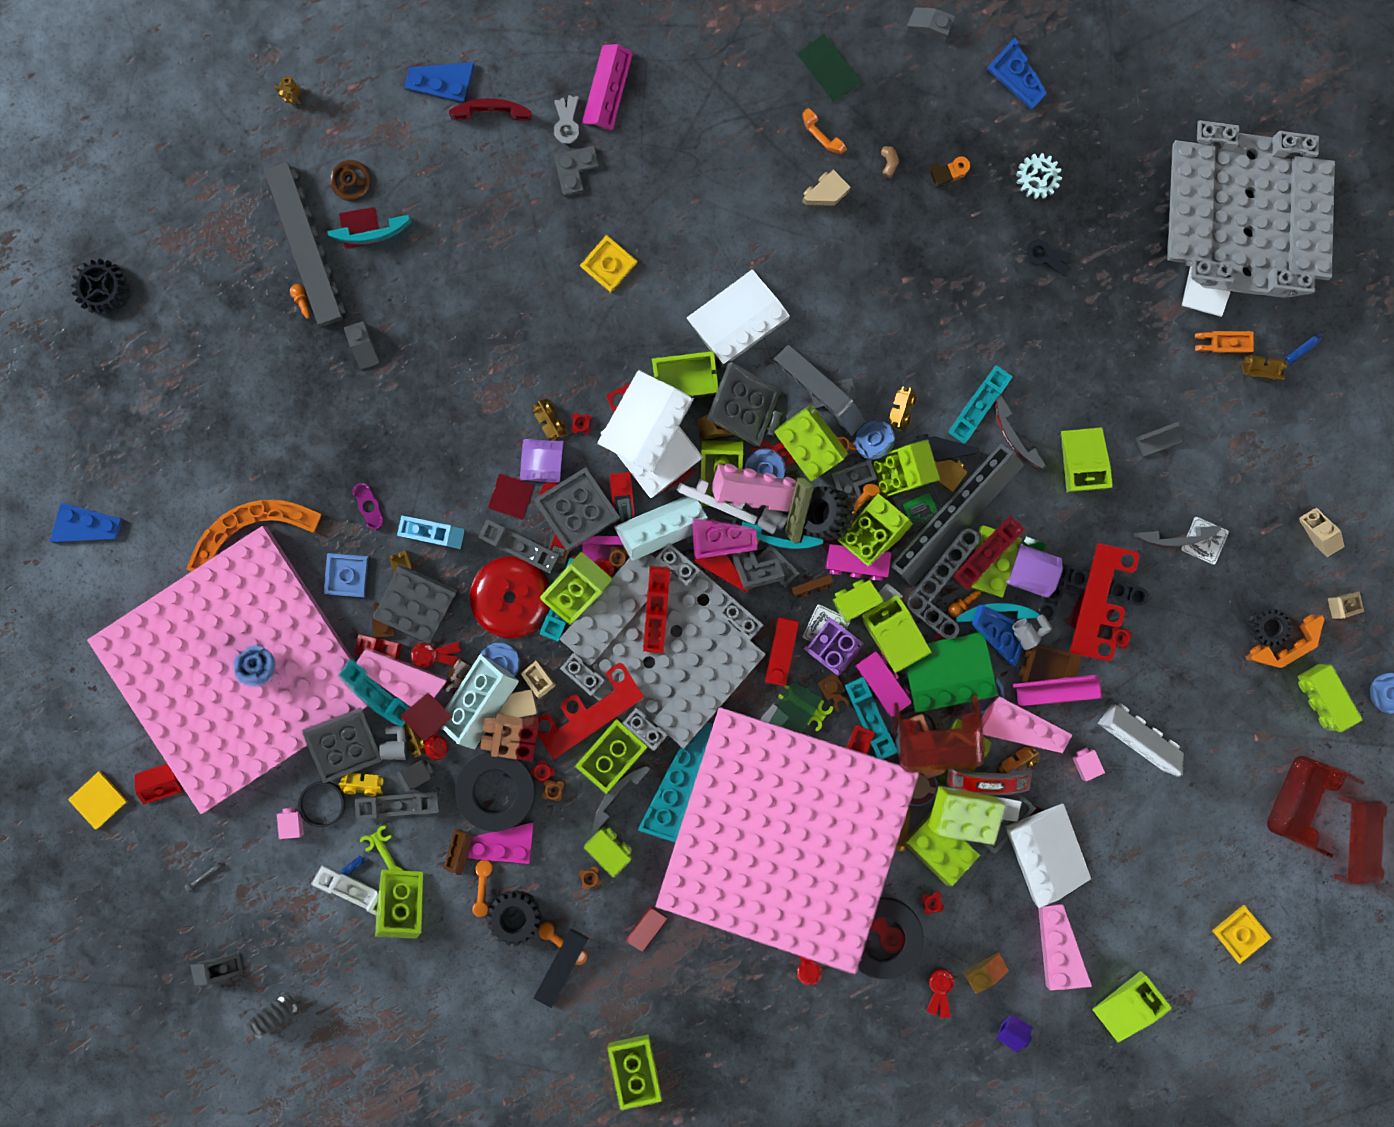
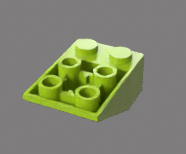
M1091 428L1061 431L1066 493L1112 488L1111 466L1103 429Z
M928 440L890 451L879 459H871L883 498L940 480Z
M878 493L855 519L851 528L847 529L848 532L845 535L842 534V538L838 539V541L869 567L898 542L913 523Z
M898 595L862 615L865 627L895 673L931 653L912 616Z
M1140 971L1092 1010L1119 1043L1154 1023L1172 1008L1149 978Z

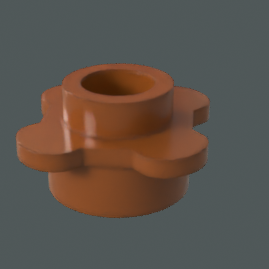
M613 546L610 549L611 554L608 559L613 566L621 568L626 563L629 554L626 549L622 550L618 546Z
M551 779L545 780V789L542 792V797L544 799L549 798L560 801L562 799L561 793L564 783L562 781L553 782Z
M592 866L591 869L586 871L580 870L579 877L582 880L583 889L588 890L590 887L601 885L602 880L598 876L597 867Z

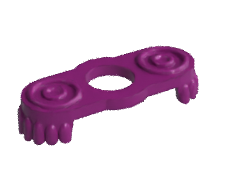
M356 484L352 491L358 501L359 511L364 515L367 522L366 526L376 530L383 524L379 502L374 498L367 484ZM366 501L374 503L375 508L372 512L364 511L363 504Z

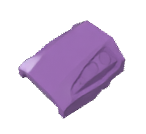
M523 439L520 480L561 483V461L564 441Z
M1019 544V551L1011 576L1006 584L1049 598L1057 587L1063 569L1062 558Z
M828 617L822 629L810 644L805 646L804 650L839 676L859 654L863 643L832 618Z

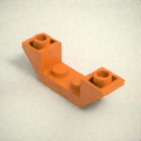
M1311 614L1303 619L1304 623L1298 626L1306 640L1301 639L1295 642L1292 649H1284L1278 652L1275 658L1269 646L1261 647V645H1258L1249 650L1250 654L1245 656L1246 659L1275 668H1282L1317 648L1324 623L1323 615L1315 616Z

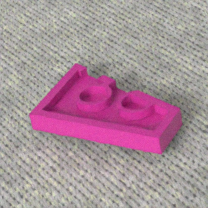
M692 518L696 559L757 550L756 530L753 527Z
M534 822L514 826L503 831H493L472 836L468 858L530 864Z

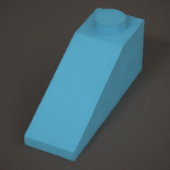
M401 516L397 536L461 549L465 529Z

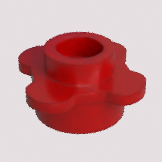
M578 413L572 415L573 426H571V431L573 433L583 432L584 434H589L591 432L590 422L592 421V416L589 414L579 415Z
M1113 627V634L1109 640L1114 641L1116 646H1120L1121 649H1127L1132 632L1130 630H1122L1119 627Z
M542 759L535 768L531 769L530 774L535 776L540 784H544L545 780L550 776H554L555 769L550 768L547 765V761Z
M934 892L932 895L924 894L921 897V901L925 906L924 912L927 915H930L932 912L943 911L944 905L941 903V894L939 892Z

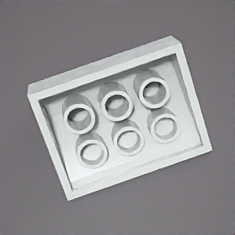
M751 270L689 315L687 320L709 350L714 351L715 358L724 367L786 322L790 315L758 275Z
M638 370L598 444L653 474L692 404L693 398Z
M680 426L653 474L618 455L650 498L661 493L703 458Z
M1121 703L1118 705L1111 704L1097 724L1162 771L1180 776L1182 774L1184 755L1179 750L1180 746L1172 740L1167 742L1162 738L1164 734L1156 728L1149 729L1145 726L1147 722L1136 715L1134 718L1128 713L1130 710Z
M1063 803L1005 826L1031 897L1038 908L1058 901L1091 879Z

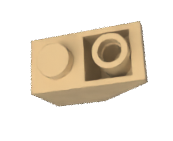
M834 169L830 173L826 171L818 179L819 184L815 187L810 186L803 193L805 195L803 203L805 205L834 206L849 192L850 186Z
M1318 508L1299 518L1314 545L1326 557L1344 548L1341 530Z
M532 689L512 693L498 714L527 719L537 714L538 709Z

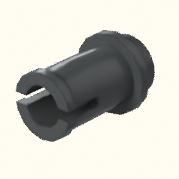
M773 411L764 435L776 438L774 432L780 426L784 414Z

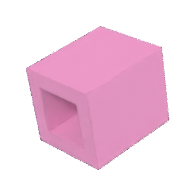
M1087 747L1080 749L1076 752L1077 755L1072 757L1084 781L1105 773L1093 749L1088 750Z
M295 807L284 808L283 812L277 814L279 839L297 838L304 835L303 820L299 811H295Z

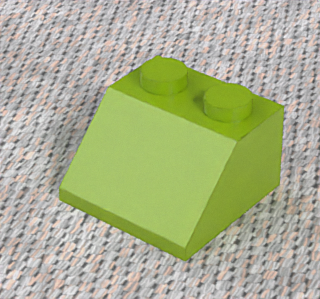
M862 579L853 584V589L849 591L843 589L835 593L836 598L832 599L843 621H848L883 602L870 580L865 582Z

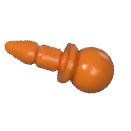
M294 284L290 289V295L294 299L295 304H299L302 314L309 318L310 310L307 305L308 296L306 295L305 287L302 284Z
M981 591L971 593L963 601L959 598L957 602L949 604L947 608L948 615L955 619L961 613L967 611V606L977 600Z

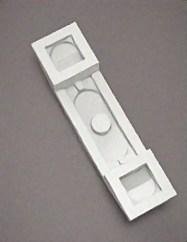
M321 866L312 882L313 886L330 894L332 892L376 915L378 890L339 871Z

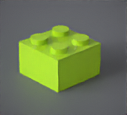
M603 825L586 842L584 848L614 877L631 860L632 849L626 842L623 841L621 843L617 839V834L611 827L606 828Z

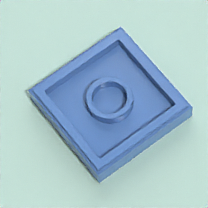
M327 553L324 594L366 597L369 556Z

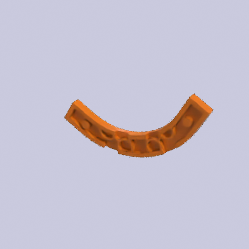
M259 500L237 506L220 516L204 532L193 551L186 570L192 572L214 558L225 541L247 525L274 520L287 522L315 533L322 514L302 505L282 500Z

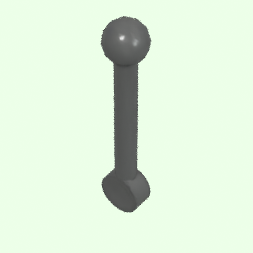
M220 862L191 884H186L185 890L188 892L192 891L195 885L222 866Z

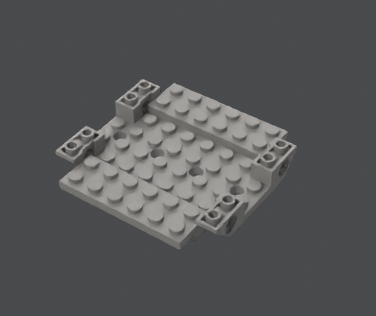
M1199 120L1197 126L1198 143L1177 140L1173 142L1168 238L1169 261L1185 262V266H1191V279L1204 288L1282 298L1313 294L1315 292V279L1330 280L1332 278L1335 161L1313 158L1318 156L1319 136L1278 131L1274 137L1239 133V125ZM1247 151H1250L1255 155L1254 160H1251L1247 157ZM1245 190L1252 191L1254 198H1248ZM1245 228L1252 231V237H1247L1244 234ZM1242 268H1248L1251 271V276L1244 275Z
M668 543L656 558L651 554L633 561L629 558L613 576L611 582L561 636L559 640L574 653L560 669L588 694L600 701L615 690L608 680L606 672L616 664L623 663L644 698L617 716L623 721L622 724L653 751L666 738L667 734L682 748H685L766 655L750 641L763 624ZM650 566L671 568L664 653L643 652ZM701 594L709 596L710 600L706 606H701L698 603V597ZM674 625H679L682 628L681 636H672L671 628ZM651 656L655 659L653 668L645 667L644 659ZM615 669L612 673L613 680L615 682L623 681L625 677L623 670Z

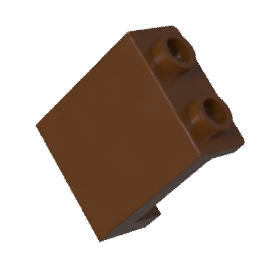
M1037 644L1035 647L1025 650V665H1021L1018 677H1021L1020 682L1023 683L1076 678L1082 656Z

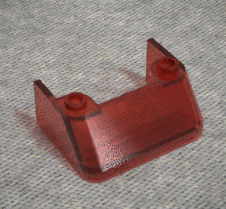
M973 696L971 713L966 714L962 718V728L925 732L920 731V726L915 720H901L899 705L894 703L893 727L901 768L908 773L973 768L982 765L985 751L983 720L978 697Z
M1298 756L1291 764L1268 818L1267 827L1272 833L1333 858L1334 854L1317 847L1320 834L1315 828L1310 827L1311 821L1325 788L1337 791L1343 786L1345 779L1364 785L1365 781L1305 756Z
M1338 796L1337 800L1351 803L1348 875L1334 874V878L1350 885L1379 884L1384 878L1382 852L1384 817L1387 815V806L1383 804L1382 800L1371 797Z

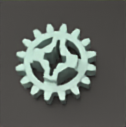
M1043 153L1039 158H1037L1036 154H1033L1031 160L1027 157L1024 160L1025 164H1020L1019 168L1022 171H1018L1016 176L1021 178L1017 181V184L1023 185L1020 189L1021 192L1024 190L1028 191L1027 197L1032 193L1034 194V199H1037L1039 195L1045 199L1047 193L1052 195L1054 193L1053 189H1058L1060 186L1056 182L1062 180L1061 176H1057L1062 170L1055 168L1058 164L1057 161L1050 162L1051 156L1044 159ZM1031 166L1032 172L1026 175L1028 167ZM1038 173V175H1039V176L1042 175L1043 178L1040 180L1039 177H1034V176ZM1052 178L1051 184L1047 187V180Z

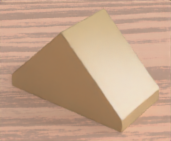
M1360 592L1328 598L1332 619L1347 618L1364 612Z
M537 661L521 673L538 699L542 698L557 685Z

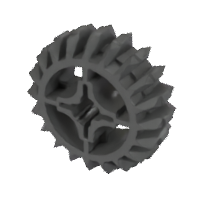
M284 993L250 1019L244 1028L254 1041L259 1040L292 1015L299 1005L293 996L289 993Z

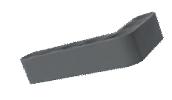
M787 345L773 359L785 373L831 412L838 425L850 437L866 423L853 400L790 345Z
M964 529L959 533L907 599L908 608L947 639L955 638L958 635L959 626L931 601L978 544V533L972 529ZM968 532L974 535V541L970 544H966L963 540L964 535ZM953 549L961 551V557L958 560H953L950 557ZM941 565L948 567V573L945 576H939L937 573V569ZM932 581L935 583V589L932 592L924 590L926 582ZM916 597L922 599L921 607L913 608L911 606L912 599ZM932 610L938 612V618L935 621H929L927 618L928 613ZM949 623L953 624L955 627L954 632L951 634L944 633V626Z

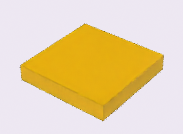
M606 235L582 262L580 267L612 293L638 261Z
M98 771L68 799L95 830L99 829L128 802L101 771Z
M1242 905L1212 930L1239 964L1271 939V936L1245 905Z

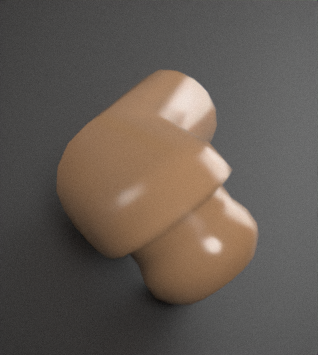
M885 146L881 150V155L886 157L887 165L882 174L891 178L899 163L896 149L892 146Z

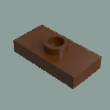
M459 829L454 830L444 865L445 870L456 875H462L473 835Z

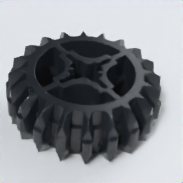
M100 258L97 263L93 259L90 260V266L83 263V270L76 269L80 273L79 276H72L76 280V283L71 284V287L76 288L72 292V295L78 296L75 299L76 303H81L82 309L88 308V312L93 313L95 311L98 315H101L102 311L109 314L110 308L114 311L117 310L115 304H123L120 298L127 297L123 290L129 289L128 286L123 285L128 281L127 278L122 277L124 271L118 270L119 266L117 264L112 265V262L106 260L104 263V260ZM106 271L104 275L101 274L97 278L91 276L96 272ZM112 278H113V280H114V290H113V292H112L111 289H110V284H111V282H112V280H111ZM94 281L98 284L100 283V285L103 286L102 288L105 291L99 290V288H97L98 285H96ZM87 282L89 283V290L87 291L88 295L86 294L85 289ZM103 295L109 297L102 302H94L95 299H99Z

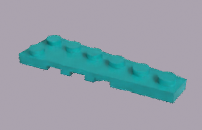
M707 722L685 748L680 746L638 831L676 843L714 725L713 723Z

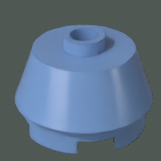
M249 646L247 650L236 656L234 660V674L245 685L253 687L264 686L274 676L275 658L269 650L261 646Z

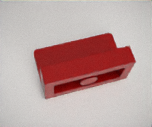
M168 764L134 775L135 793L143 805L183 792L181 783Z

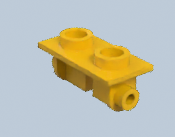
M350 773L341 777L339 786L341 791H344L346 794L354 795L357 792L375 797L383 794L381 786H383L384 778H380V775L365 774L364 781H361L360 773Z

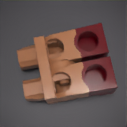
M496 714V719H484L483 732L493 733V737L482 735L480 749L491 751V756L493 757L500 756L533 761L538 732V717L530 716L527 719Z

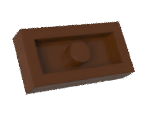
M830 574L793 587L791 591L793 596L798 595L799 598L811 595L810 590L818 588V591L830 588L829 584L833 583V579Z

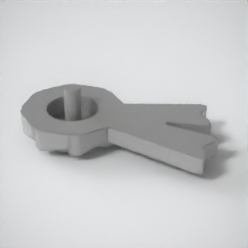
M569 95L567 107H565L564 98L554 101L560 120L554 126V135L562 144L573 143L579 136V127L573 121L578 96L572 97Z

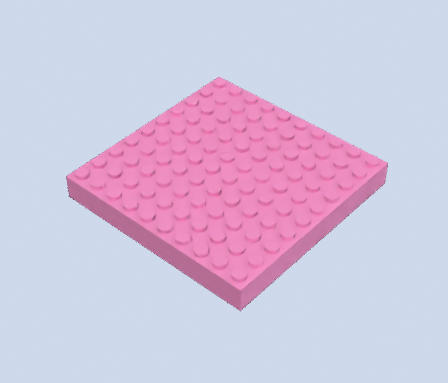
M261 526L87 639L200 814L207 812L305 748L307 744L302 734L303 729L355 709L362 708L363 710L368 707L338 677V674L348 660L352 659L354 662L355 660L266 526ZM249 646H261L269 650L275 658L274 676L264 686L253 687L245 685L234 674V660L236 656L247 650Z
M719 707L655 907L855 974L919 771Z

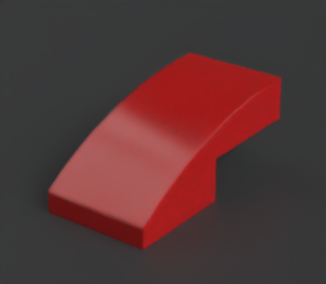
M358 634L354 654L361 656L368 647L398 659L402 644Z

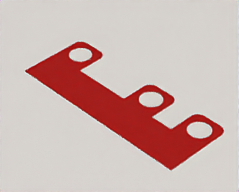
M1097 543L1070 653L1104 661H1111L1113 659L1116 643L1112 640L1099 638L1097 635L1100 624L1120 627L1122 625L1125 609L1121 606L1108 604L1106 600L1114 569L1126 572H1134L1136 570L1139 560V554L1136 551ZM1130 554L1134 557V564L1131 567H1124L1121 564L1123 555ZM1111 609H1116L1120 613V618L1116 622H1110L1107 619V612ZM1102 643H1107L1111 647V653L1107 656H1101L1098 653V647Z
M623 663L616 664L606 672V676L615 690L590 708L586 709L576 694L571 695L561 703V709L569 720L561 728H557L549 714H544L538 718V725L542 720H548L551 724L549 732L542 733L538 728L537 735L553 760L644 698ZM615 669L623 670L625 674L623 681L615 682L613 680L612 673ZM571 700L579 704V710L574 714L569 713L566 708L567 703Z

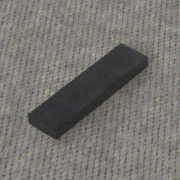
M570 928L533 999L552 1008L589 937Z

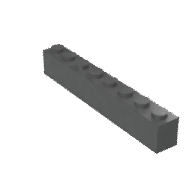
M284 162L264 169L317 324L320 327H324L344 320L343 313H346L342 301L338 302L336 294L339 291L336 283L331 282L329 275L332 274L329 263L324 262L323 255H325L322 244L317 242L316 236H319L315 224L310 222L309 217H312L309 206L305 205L302 199L305 197L302 186L297 184L296 179L299 177L295 166L291 167L288 162Z
M1000 444L890 564L903 580L914 587L942 556L959 533L967 529L1024 466L1017 455L1006 446Z

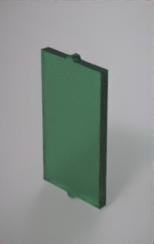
M825 34L813 42L810 41L808 46L797 53L832 102L843 94H848L851 88L860 83V80Z
M793 681L769 723L803 733L822 697L811 692L809 687L805 688Z

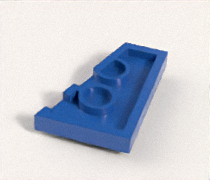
M1015 37L987 67V70L1032 110L1047 92L1036 73L1033 72L1025 53L1020 49Z
M474 62L409 67L404 88L426 95L465 103Z
M60 503L50 542L117 539L122 519Z
M978 605L972 625L1011 666H1017L1022 646L1012 629L1016 621L984 605Z

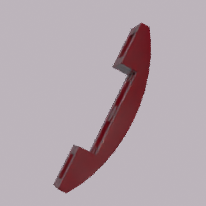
M502 99L472 100L449 110L452 120H472V112H511L512 120H533L532 111L520 104Z
M1010 515L964 562L953 577L969 590L1026 529Z

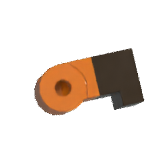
M961 156L957 157L952 163L942 167L939 166L938 162L930 165L928 171L935 188L964 177L970 169V162L967 158Z

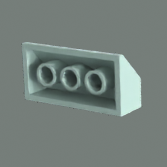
M685 496L614 526L633 561L666 547L668 543L673 544L692 536V518L707 520V516L698 500Z
M480 654L447 704L445 710L452 718L441 728L457 744L475 750L481 741L482 735L484 736L486 733L483 732L484 719L496 718V714L499 713L519 681L508 670Z

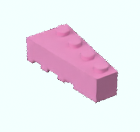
M718 464L712 483V490L718 504H724V501H732V505L740 506L742 502L749 504L752 508H759L765 505L770 510L789 512L796 481L789 477L779 478L771 473H757L750 468H745V470L739 469L732 464Z
M368 647L356 662L366 671V675L409 706L414 705L426 693H430L434 698L447 681L446 677L439 676Z
M999 696L992 697L975 730L983 735L1060 753L1064 752L1072 734Z
M1053 902L1038 908L1046 987L1050 991L1092 987L1064 906L1060 902Z

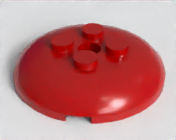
M506 556L495 559L486 564L477 573L470 589L472 613L477 622L486 631L495 636L509 639L526 636L537 630L549 613L550 607L540 597L549 588L550 583L540 568L518 557ZM509 591L514 592L516 596L513 603H508L505 600V595Z

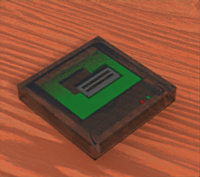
M932 483L892 496L896 508L913 523L907 531L908 534L925 527L942 509Z

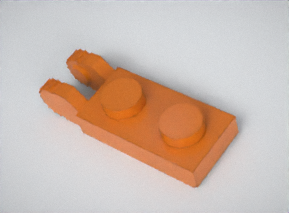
M1253 331L1195 333L1196 339L1211 338V345L1195 346V351L1254 352Z

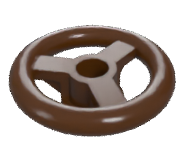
M355 160L340 162L334 167L330 175V185L333 192L344 200H357L367 193L371 183L368 169L362 163ZM349 166L359 168L364 175V179L357 178L356 173ZM343 168V171L340 174V181L343 184L338 188L336 184V177L338 172ZM348 177H353L351 182H347ZM354 185L363 186L355 194L344 193L348 187Z

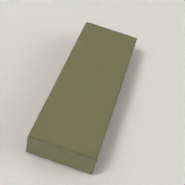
M805 478L797 479L784 530L785 535L793 543H800L813 491V486Z

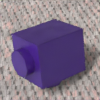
M1011 1014L1001 1024L996 1039L1018 1052L1022 1047L1026 1048L1032 1040L1030 1034L1033 1027Z

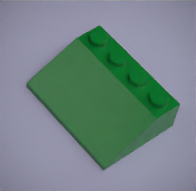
M980 632L956 636L952 639L927 642L931 653L906 667L915 712L998 696L986 639Z

